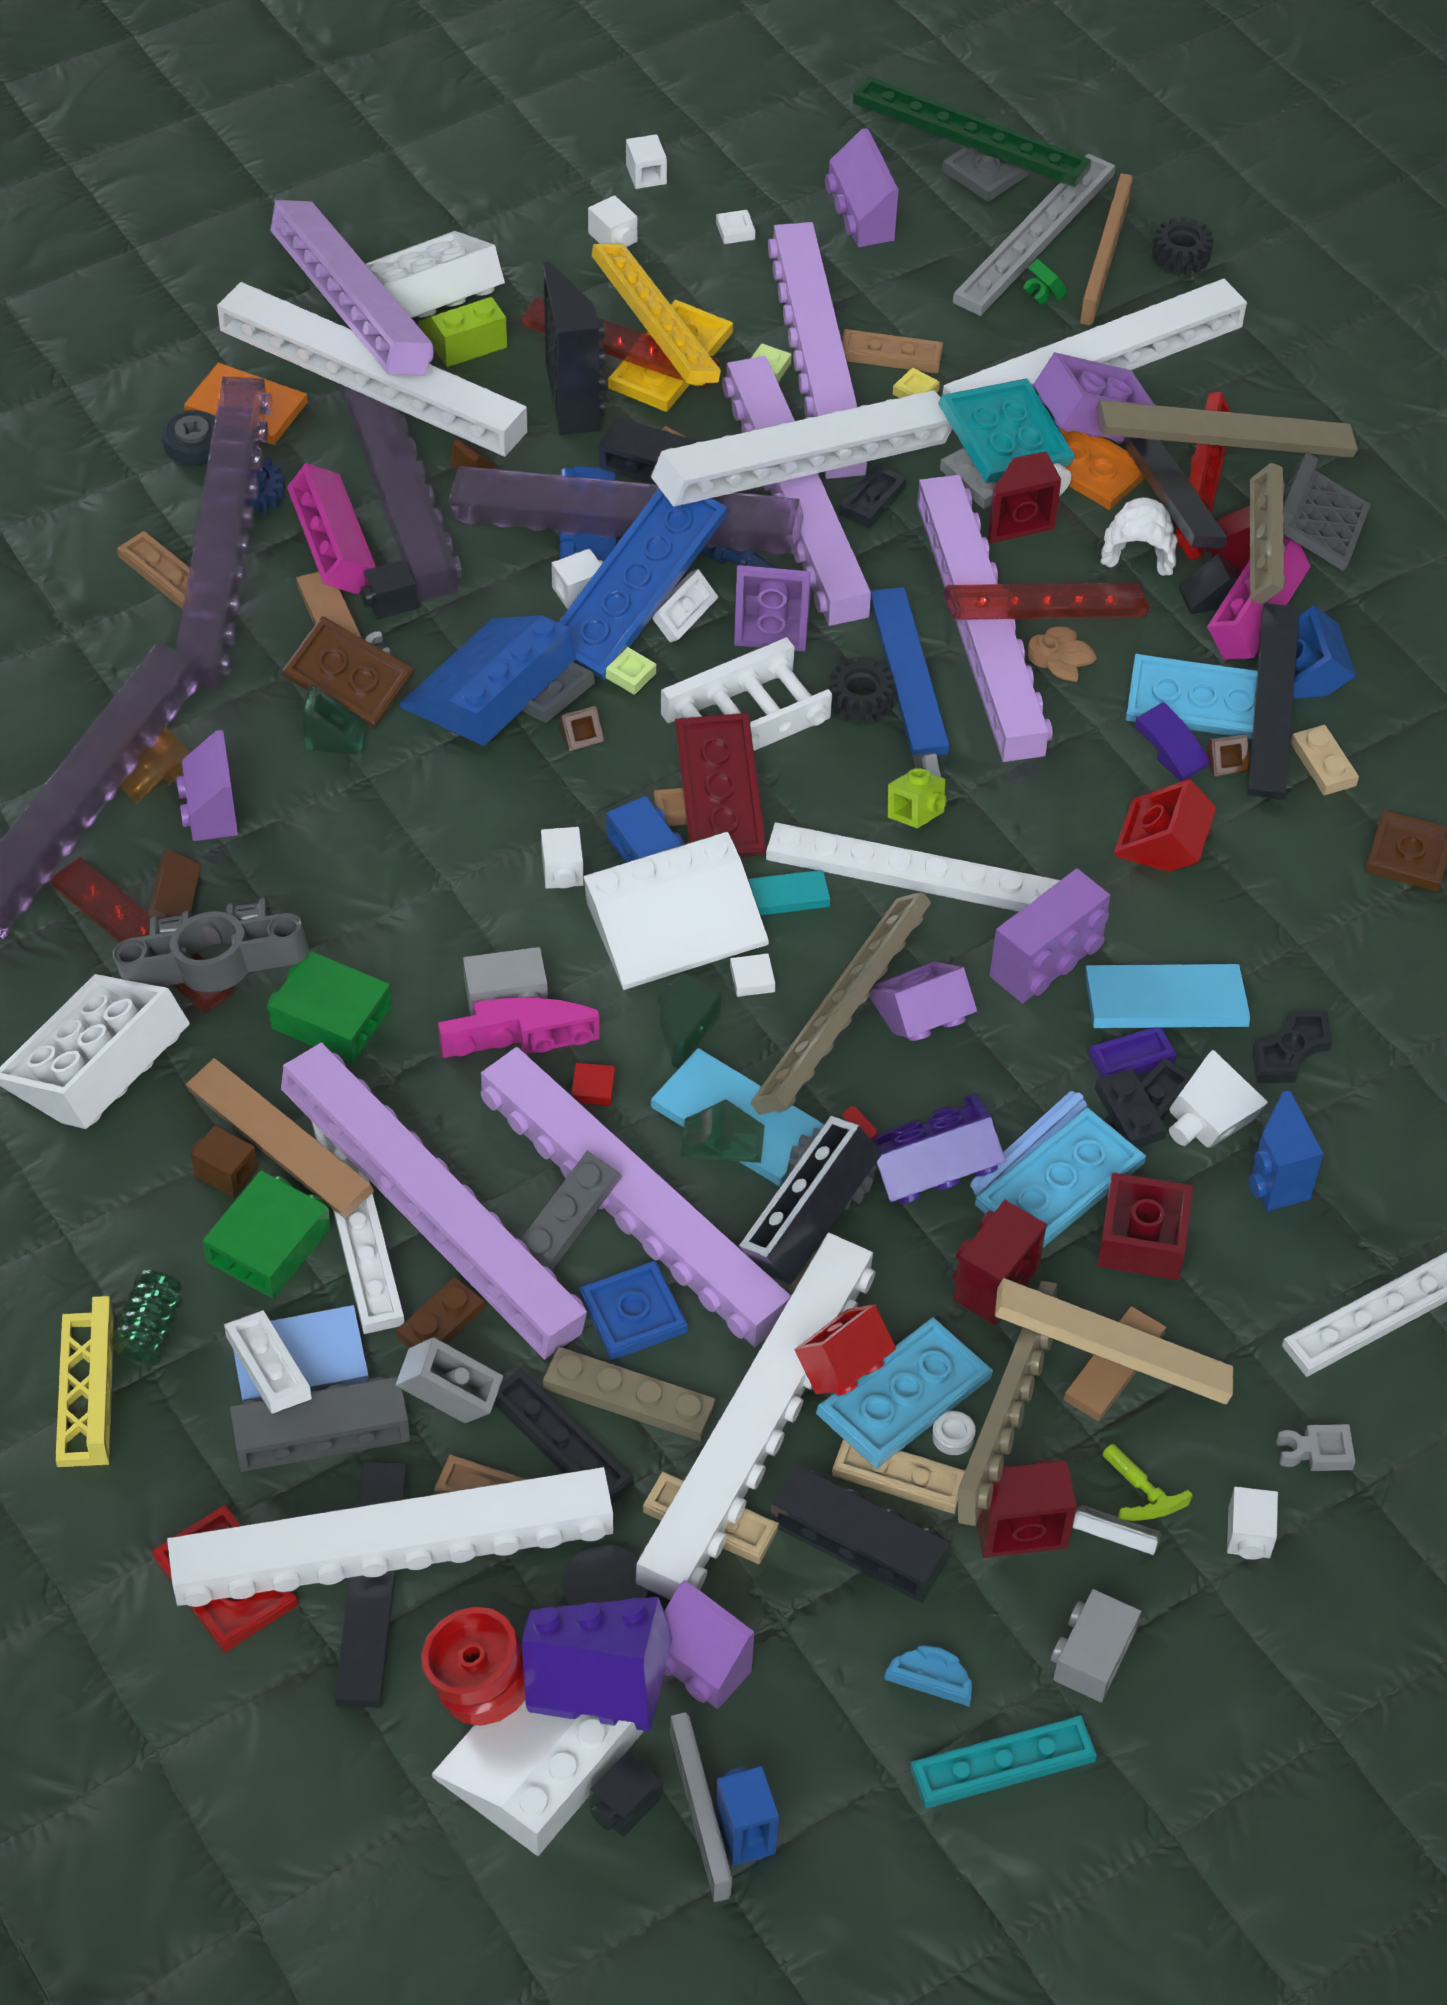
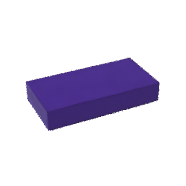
M1161 1027L1149 1028L1089 1047L1088 1056L1100 1078L1133 1069L1137 1075L1153 1070L1163 1058L1171 1063H1175L1177 1057L1174 1048Z

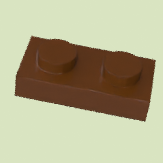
M454 1277L396 1329L397 1339L408 1348L433 1337L448 1344L485 1310L484 1300Z

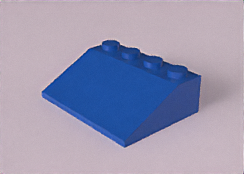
M542 615L493 618L402 700L400 706L410 713L485 746L527 706L526 704L530 700H534L549 683L553 682L568 668L571 662L576 660L570 628Z

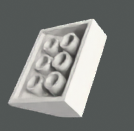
M457 231L366 263V266L411 318L415 316L419 318L431 316L437 312L436 309L445 305L452 307L463 304L466 301V297L474 294L477 296L490 294L495 291V286L505 283L495 245Z
M728 832L583 876L588 908L623 990L769 944L741 859Z
M95 974L0 1067V1086L60 1123L87 1129L100 1119L102 1112L115 1099L120 1098L126 1093L128 1086L141 1073L147 1071L153 1065L154 1060L168 1046L178 1040L179 1034L190 1023L169 988Z
M524 1701L517 1711L499 1722L483 1726L474 1725L435 1769L432 1777L535 1855L539 1856L590 1796V1789L616 1764L644 1731L637 1730L634 1722L619 1720L615 1726L600 1724L598 1717L582 1714L574 1720L528 1712Z

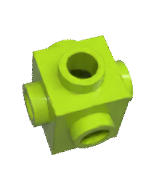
M915 768L888 784V818L919 828L944 813L946 805L944 778L930 774L926 769Z

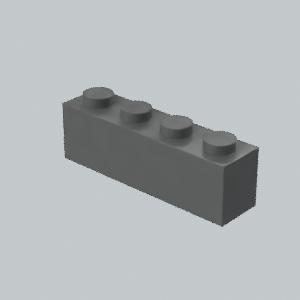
M376 1377L365 1383L348 1386L342 1384L332 1385L325 1390L311 1392V1400L271 1414L266 1403L261 1400H248L241 1405L231 1406L230 1412L240 1472L409 1442V1425L403 1392L401 1388L395 1386L398 1377Z

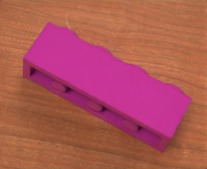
M305 463L287 486L323 584L358 595L360 587L365 586L364 570L375 568L376 566L341 476L338 473Z
M1283 534V543L1285 545L1283 555L1284 589L1265 603L1287 606L1311 566L1301 545ZM1250 560L1207 626L1223 660L1254 658L1259 650L1263 604L1250 600Z

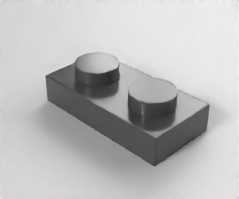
M571 662L568 668L553 682L549 683L534 700H530L526 704L527 706L522 712L547 723L595 684L593 672Z

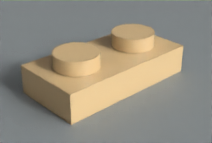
M1326 725L1292 734L1290 744L1324 796L1357 786L1358 774Z

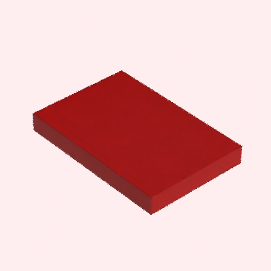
M223 1505L174 1537L240 1527L241 1524L228 1507ZM168 1541L152 1550L151 1553L154 1561L172 1584ZM271 1590L255 1593L246 1599L229 1597L211 1600L203 1606H189V1608L221 1651L226 1653L297 1607L298 1600L292 1591L279 1592Z

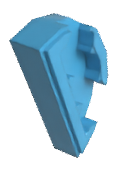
M919 1646L917 1650L895 1657L885 1672L884 1680L970 1707L971 1679H969L967 1671L960 1665L957 1656L940 1647Z

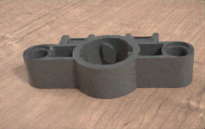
M265 897L260 898L259 903L240 906L229 903L227 904V913L211 911L193 916L190 910H186L180 916L162 919L157 915L151 916L150 935L130 938L120 942L114 948L112 955L119 975L123 980L160 987L184 983L196 991L217 992L239 983L248 972L298 964L307 958L310 948L300 917L292 913L271 915L269 902ZM214 944L232 945L218 957L208 960L191 959L195 953L205 947Z

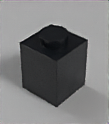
M405 560L364 570L365 586L360 587L364 605L372 607L377 620L418 609L416 582Z
M626 1752L590 1789V1812L592 1817L604 1829L610 1831L613 1828L624 1838L661 1800V1780L631 1754Z

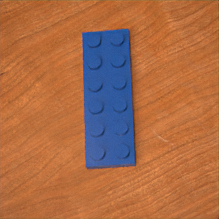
M660 488L656 491L558 622L570 628L576 659L574 663L592 671L594 675L602 680H606V668L627 647L630 648L728 516L729 512L726 506L709 498L673 507Z

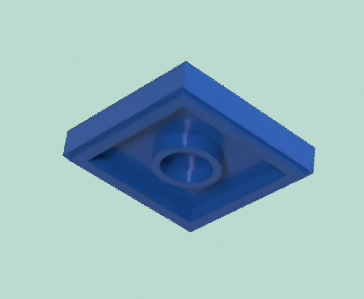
M655 1260L579 1287V1296L611 1361L688 1333V1325Z

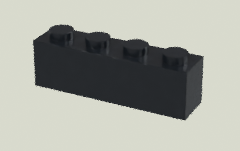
M615 416L598 445L600 469L657 486L651 476L661 451L701 441ZM735 493L712 499L727 507Z
M831 1116L739 1247L769 1276L792 1284L881 1157L882 1152L859 1125Z
M796 1464L771 1504L770 1519L779 1523V1530L922 1604L947 1563L950 1542L944 1540L938 1532L930 1528L922 1529L905 1520L899 1512L890 1508L883 1509L867 1501L860 1492L854 1489H844L830 1482L824 1474L817 1470H807Z

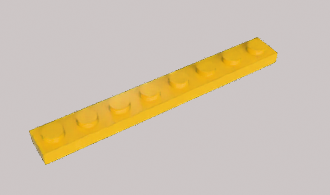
M624 243L593 244L591 255L686 383L695 386H702L705 383H719L720 368Z

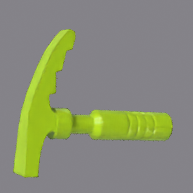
M1115 1444L1109 1445L1104 1450L1102 1456L1135 1488H1141L1148 1495L1147 1500L1150 1502L1143 1508L1137 1506L1131 1509L1129 1507L1120 1509L1117 1516L1119 1520L1140 1521L1155 1519L1189 1506L1193 1496L1189 1490L1175 1496H1166V1493L1160 1487L1155 1488L1148 1481V1476Z

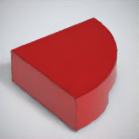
M851 1106L842 1114L845 1121L859 1125L872 1141L878 1137L877 1129L856 1107Z

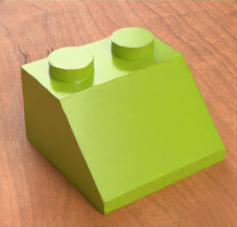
M492 297L418 321L419 328L432 342L434 350L446 368L507 348L506 316Z

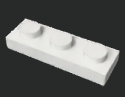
M264 1310L224 1324L228 1341L271 1414L312 1399L308 1382Z

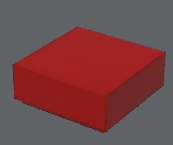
M575 1063L571 1096L580 1104L611 1106L615 1066Z

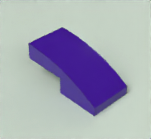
M1165 702L1136 718L1135 728L1159 750L1157 760L1181 782L1209 766L1210 761L1197 739Z

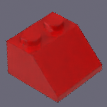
M1191 779L1134 798L1131 801L1114 854L1124 860L1169 872L1185 866H1192L1199 862L1217 807Z

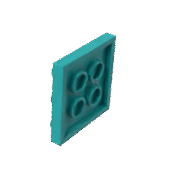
M1027 378L944 394L938 403L985 483L999 480L1013 458L1047 451L1052 463H1059L1062 466L1070 465L1075 457Z

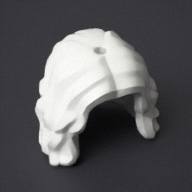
M1145 497L1127 502L1123 509L1115 515V519L1105 531V544L1101 551V563L1107 567L1115 566L1120 559L1121 550L1126 547L1127 542L1144 541L1155 547L1157 571L1162 576L1172 575L1173 568L1176 565L1175 550L1178 539L1173 533L1174 528L1171 523V516L1164 505L1156 500Z

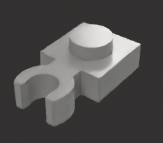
M1349 1424L1307 1425L1305 1436H1301L1299 1433L1291 1430H1284L1278 1433L1277 1446L1287 1445L1294 1449L1292 1452L1285 1451L1281 1453L1279 1459L1281 1466L1293 1467L1299 1464L1301 1460H1309L1310 1471L1353 1470L1356 1461Z

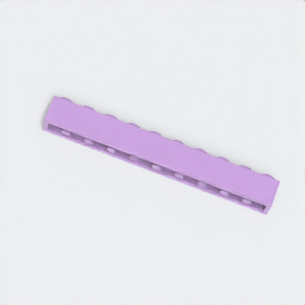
M275 200L270 231L386 373L426 375L428 363L433 358L432 342L314 203L309 201Z
M813 222L774 225L773 239H768V253L770 259H775L773 261L774 280L780 281L778 283L779 302L785 303L783 306L784 324L791 327L788 329L790 348L796 349L793 354L795 371H801V374H799V389L801 394H806L804 398L806 418L817 417L835 411L857 408ZM867 462L824 471L825 479L866 475Z
M766 355L727 363V374L725 378H722V388L725 397L731 398L733 416L736 421H741L742 433L795 421ZM816 473L765 485V490H770L772 493V504L775 514H781L784 535L786 539L791 538L793 542L795 561L802 563L803 571L811 572L810 588L812 587L814 591L815 606L818 613L823 612L828 626L869 618L870 589L819 474Z
M960 475L919 480L917 506L1002 761L1008 762L1043 757L1046 754L1047 741L1052 740L1051 722L1049 719H1044L1042 714V696L1040 692H1035L1033 688V670L1030 665L1026 666L1023 641L1016 638L1014 615L1007 612L1005 590L1003 587L999 588L996 564L989 560L988 540L986 537H981L979 515L977 512L973 513L971 491L969 488H964Z
M321 1042L283 1065L281 1090L544 1360L554 1354L558 1346L563 1348L582 1334L587 1315L582 1301L576 1295L570 1294L557 1281L555 1274L548 1267L542 1266L530 1254L528 1247L522 1240L515 1239L503 1227L500 1218L495 1213L489 1212L476 1199L473 1191L467 1185H462L450 1173L443 1160L435 1158L424 1147L420 1137L415 1132L409 1131L397 1119L394 1111L389 1106L383 1105L371 1093L365 1081L357 1079L346 1068L344 1061L338 1054L331 1053Z
M515 1047L481 1072V1097L485 1104L491 1110L495 1111L497 1109L504 1115L511 1128L517 1134H524L530 1139L537 1152L544 1159L550 1158L560 1167L565 1178L568 1177L586 1151H589L622 1175V1178L599 1209L604 1208L615 1218L618 1227L625 1234H632L636 1237L652 1259H659L663 1262L680 1285L689 1286L698 1295L700 1302L710 1312L716 1311L727 1322L729 1329L735 1336L740 1339L744 1337L753 1347H756L769 1336L791 1298L788 1292L518 1047Z

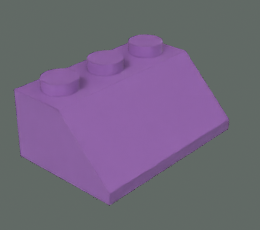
M861 129L830 159L829 174L825 175L826 190L828 194L832 193L836 211L838 214H842L846 232L848 235H852L857 247L894 241L898 188L869 129Z

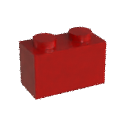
M874 1304L846 1309L794 1349L815 1394L834 1392L836 1396H840L854 1390L858 1386L857 1380L860 1377L873 1373L883 1367L885 1364L883 1359L895 1351L896 1347Z

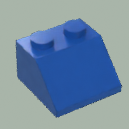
M1312 606L1299 615L1293 699L1328 696L1355 678L1356 673L1339 623L1316 606Z
M1290 1090L1282 1092L1262 1133L1258 1151L1255 1153L1252 1174L1249 1176L1250 1190L1255 1198H1260L1266 1212L1310 1200L1324 1155Z

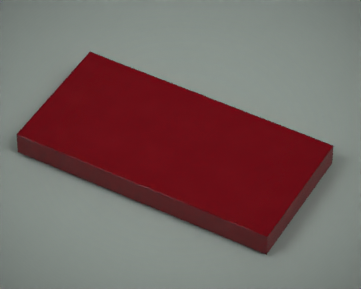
M749 713L675 719L674 725L689 843L728 832L740 858L766 855Z

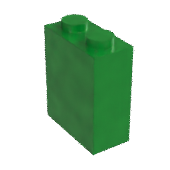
M310 951L305 960L292 965L284 985L280 990H275L270 996L267 1010L270 1014L271 1028L313 1047L322 1042L331 1053H336L342 1059L354 1064L392 1008L391 988L387 982Z
M260 1170L202 1240L206 1263L274 1300L330 1231L328 1206L319 1197L313 1194L306 1195L293 1188L284 1178L280 1176L273 1177Z

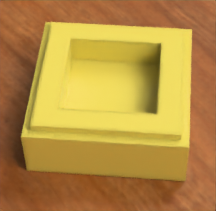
M911 368L893 385V395L902 398L933 390L937 393L940 388V382L915 368Z

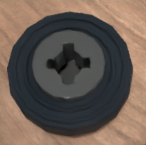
M200 410L185 411L167 420L162 430V443L167 455L176 462L187 465L202 464L211 461L223 449L224 430L218 418L210 413Z

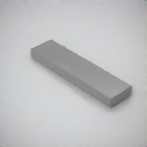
M686 1712L671 1715L670 1736L713 1902L726 1900L731 1895L732 1876L690 1717Z

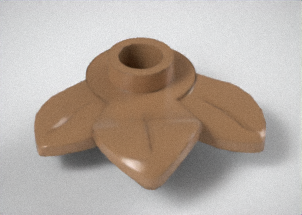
M1067 627L1049 628L1045 635L1033 636L1027 646L1028 658L1033 664L1041 668H1049L1056 677L1071 682H1077L1078 680L1077 667L1093 664L1097 660L1093 649L1085 642L1076 640V632Z

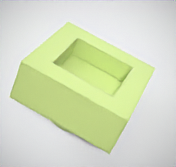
M761 343L751 358L766 355L775 378L779 382L791 365L792 354Z
M627 647L606 668V679L635 695L656 674L657 664Z

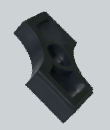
M1288 1012L1287 1025L1280 1034L1269 1040L1254 1043L1252 1053L1256 1082L1296 1083L1299 1065L1307 1057L1318 1052L1330 1051L1332 1039L1328 1013Z

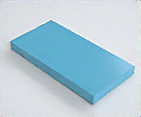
M1135 654L1126 721L1136 722L1137 717L1165 702L1189 730L1228 736L1246 734L1247 738L1252 739L1257 671Z
M1239 964L1086 965L1085 980L1093 1028L1249 1027L1250 1013Z
M699 1048L651 1099V1108L779 1187L789 1176L787 1165L790 1160L791 1149L793 1146H798L800 1136L804 1134L811 1139L814 1128L818 1127L821 1131L824 1126L823 1123L793 1105L783 1112L774 1111L759 1115L750 1102L762 1086Z
M1086 1107L976 1197L975 1205L986 1214L989 1210L995 1212L1005 1199L1047 1224L1043 1247H1045L1108 1194L1112 1172L1131 1175L1145 1163L1146 1155Z
M934 1317L895 1346L896 1350L883 1359L885 1363L883 1367L873 1373L860 1377L857 1380L858 1386L854 1390L840 1396H836L833 1393L818 1405L816 1414L875 1469H878L932 1426L941 1415L951 1411L991 1379L993 1370Z

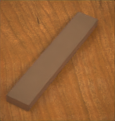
M1120 174L1083 298L1080 324L1091 326L1094 323L1130 201L1132 175Z
M213 1058L185 1084L194 1096L307 1189L322 1199L324 1203L344 1219L374 1192L369 1182L217 1059Z

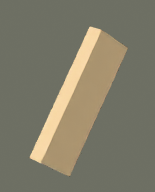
M844 1439L832 1468L833 1477L955 1514L958 1505V1488L965 1473V1470L901 1450L878 1469H875Z
M662 1471L643 1505V1513L662 1521L684 1481ZM745 1508L739 1521L736 1524L730 1522L724 1532L727 1535V1539L723 1549L760 1565L778 1531L779 1523Z

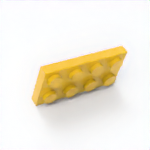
M676 299L671 304L711 358L733 333V322ZM649 332L646 333L608 378L609 389L665 412H668L690 385L686 383Z

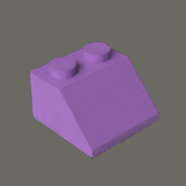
M219 730L210 735L182 760L184 776L176 777L179 799L187 798V804L180 805L183 827L191 826L193 841L238 835L223 730Z
M930 962L875 983L869 990V997L892 1033L906 1037L909 1041L926 1038L931 1035L930 1029L941 1025L948 1028L962 1024L966 1021V1015L977 1012L964 967L946 963Z
M684 1579L664 1611L672 1635L664 1675H674L685 1684L687 1691L692 1697L702 1703L707 1701L716 1709H719L752 1672L754 1631Z

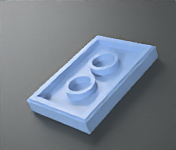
M354 1305L270 1321L308 1382L311 1392L325 1390L337 1384L348 1386L369 1381ZM234 1351L242 1401H264Z

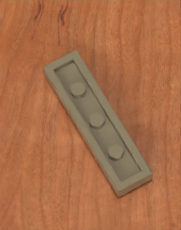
M1270 463L1250 479V600L1259 604L1265 603L1283 590L1285 583L1283 558L1285 551L1283 543V524L1285 520L1283 513V467L1274 463Z
M559 1346L543 1379V1389L700 1442L716 1404L715 1398Z

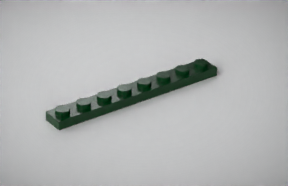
M870 76L853 93V104L1072 187L1078 185L1091 167V159Z

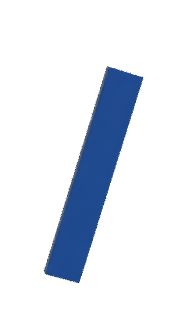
M905 587L870 591L872 612L888 670H891L893 680H895L894 692L912 758L913 754L921 752H933L936 755L948 754V739Z

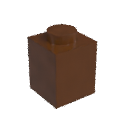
M214 1126L205 1137H200L195 1142L191 1151L194 1176L234 1198L258 1170L255 1146L217 1126Z

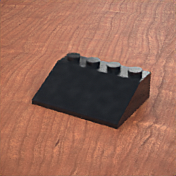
M550 261L543 262L545 366L559 435L600 431V417L605 416L604 397L600 396L599 393L605 391L603 370L599 371V366L605 365L603 344L599 345V340L605 339L603 318L597 319L594 304Z

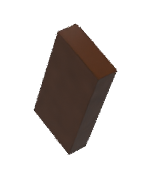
M167 849L161 855L148 915H157L162 919L180 916L186 910L191 911L201 864Z

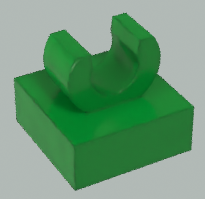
M1036 259L1028 267L1034 278L1029 279L1023 288L1029 296L1035 290L1040 289L1039 293L1034 296L1038 304L1043 305L1046 303L1050 294L1060 301L1068 293L1059 277L1040 260Z

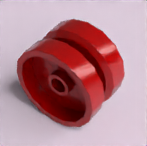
M471 1607L455 1611L439 1621L427 1636L421 1653L422 1669L450 1716L463 1724L483 1726L503 1720L517 1711L525 1701L522 1644L514 1628L504 1615L491 1608Z

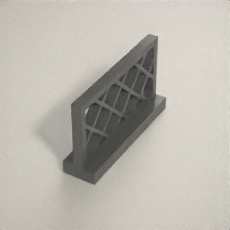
M1306 452L1284 488L1283 513L1285 520L1283 534L1344 571L1350 562L1371 504L1314 470L1318 458Z

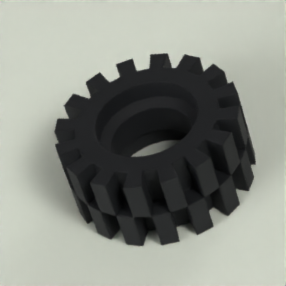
M1175 217L1170 218L1169 224L1163 221L1155 232L1152 249L1153 261H1156V265L1159 268L1164 266L1163 271L1167 273L1170 270H1174V275L1177 276L1180 275V272H1184L1185 276H1191L1192 270L1195 274L1200 273L1201 268L1205 270L1210 262L1214 240L1213 236H1211L1212 231L1210 228L1205 230L1206 225L1202 222L1196 225L1197 220L1191 218L1190 222H1186V217H1180L1178 222Z
M858 657V663H854L852 658L847 659L846 666L839 663L836 665V670L831 672L829 691L832 693V712L835 716L841 713L840 720L844 722L848 718H852V724L858 725V720H864V725H870L871 718L877 723L882 720V715L887 716L890 713V708L893 706L895 680H893L891 670L886 672V665L882 663L877 667V660L872 658L869 663H864L865 657ZM862 687L870 689L873 693L858 695L849 690Z

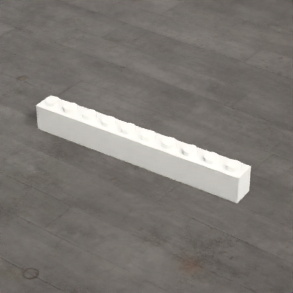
M1224 278L1101 326H1096L1080 334L1067 337L1064 340L1017 358H1012L996 366L983 369L975 374L952 381L944 385L943 395L1027 378L1041 400V396L1033 384L1054 352L1133 370L1241 328L1247 302Z
M240 282L217 305L220 331L504 457L527 433L526 406L429 363L426 375L387 374L352 330L295 306L288 301L265 293L260 289Z
M933 390L898 399H889L871 405H862L844 411H835L817 417H808L790 423H781L759 430L754 429L750 432L732 436L727 435L722 438L697 442L678 448H669L661 451L651 478L673 507L944 444L952 430V426L938 405L941 399L940 396Z
M828 1232L638 1560L636 1584L669 1600L672 1599L675 1591L684 1579L698 1590L701 1589L707 1575V1570L704 1569L710 1557L717 1559L727 1539V1535L724 1534L730 1522L736 1524L741 1518L747 1502L743 1499L749 1488L756 1490L766 1469L763 1463L768 1454L775 1456L785 1435L782 1429L787 1420L792 1423L796 1420L803 1405V1399L800 1397L805 1388L813 1389L794 1349L846 1309L858 1306V1302L855 1301L860 1292L865 1294L868 1292L876 1274V1271L871 1269L873 1252Z
M602 1467L167 1538L172 1585L177 1606L188 1605L197 1607L208 1604L211 1600L229 1597L246 1599L259 1592L271 1590L288 1592L307 1584L321 1583L330 1585L338 1583L344 1578L362 1575L378 1577L384 1575L387 1571L404 1568L421 1570L429 1567L431 1564L446 1561L463 1563L477 1556L489 1554L505 1556L513 1554L519 1549L537 1546L540 1548H553L562 1542L579 1539L595 1541L603 1538L605 1535L613 1534V1510L605 1470Z

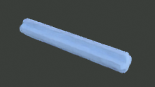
M1074 1091L1066 1094L1003 1152L1006 1162L998 1164V1169L995 1172L984 1176H976L971 1181L970 1186L974 1190V1194L978 1196L1083 1111L1087 1107V1103L1083 1099L1084 1096Z

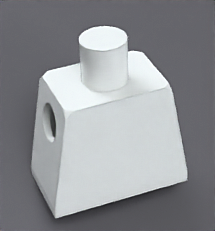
M1212 1050L1169 1108L1171 1114L1178 1120L1169 1128V1133L1179 1145L1186 1146L1196 1137L1204 1146L1210 1148L1252 1122L1268 1102L1225 1060Z

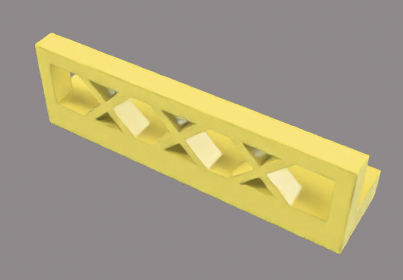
M109 1296L92 1297V1313L62 1314L56 1440L57 1467L109 1465L114 1314ZM72 1327H91V1339L81 1346L72 1338ZM71 1348L75 1351L73 1355H71ZM84 1358L90 1363L89 1376L80 1383L70 1374V1370ZM69 1385H71V1386L74 1388V1389H73L72 1391H70V1392H69ZM83 1395L88 1399V1412L78 1419L68 1411V1408L77 1398ZM68 1422H70V1423L72 1424V1426H71L69 1429H68ZM79 1432L83 1433L87 1437L88 1452L67 1453V1443Z

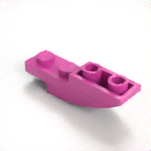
M503 998L473 1002V1016L438 1022L439 1044L443 1058L465 1056L471 1052L490 1048H504L515 1043H520L522 1052L525 1054L544 1053L554 1048L574 1044L583 1045L599 1039L598 1010L554 999Z

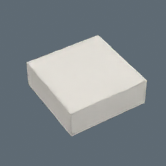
M748 210L716 214V225L724 244L755 240V228Z
M769 954L730 958V968L737 997L775 992V980Z

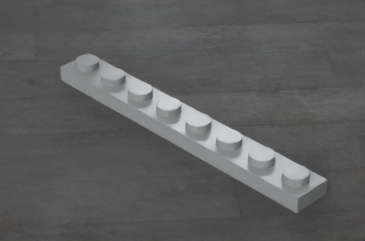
M1087 154L1085 157L1091 159V167L1078 185L1072 187L1060 182L954 292L953 303L981 316L1114 176L1115 165Z

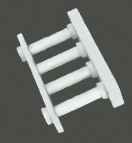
M786 637L662 689L661 715L667 723H671L678 718L702 717L698 711L711 705H717L724 715L741 713L730 697L748 691L766 714V716L750 722L753 750L755 751L830 719L832 693L827 689L811 696L792 672L794 645ZM779 678L797 700V703L780 709L761 684Z

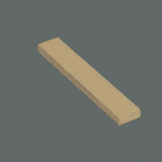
M1003 1278L998 1286L995 1316L1222 1404H1227L1233 1395V1366L1005 1278Z

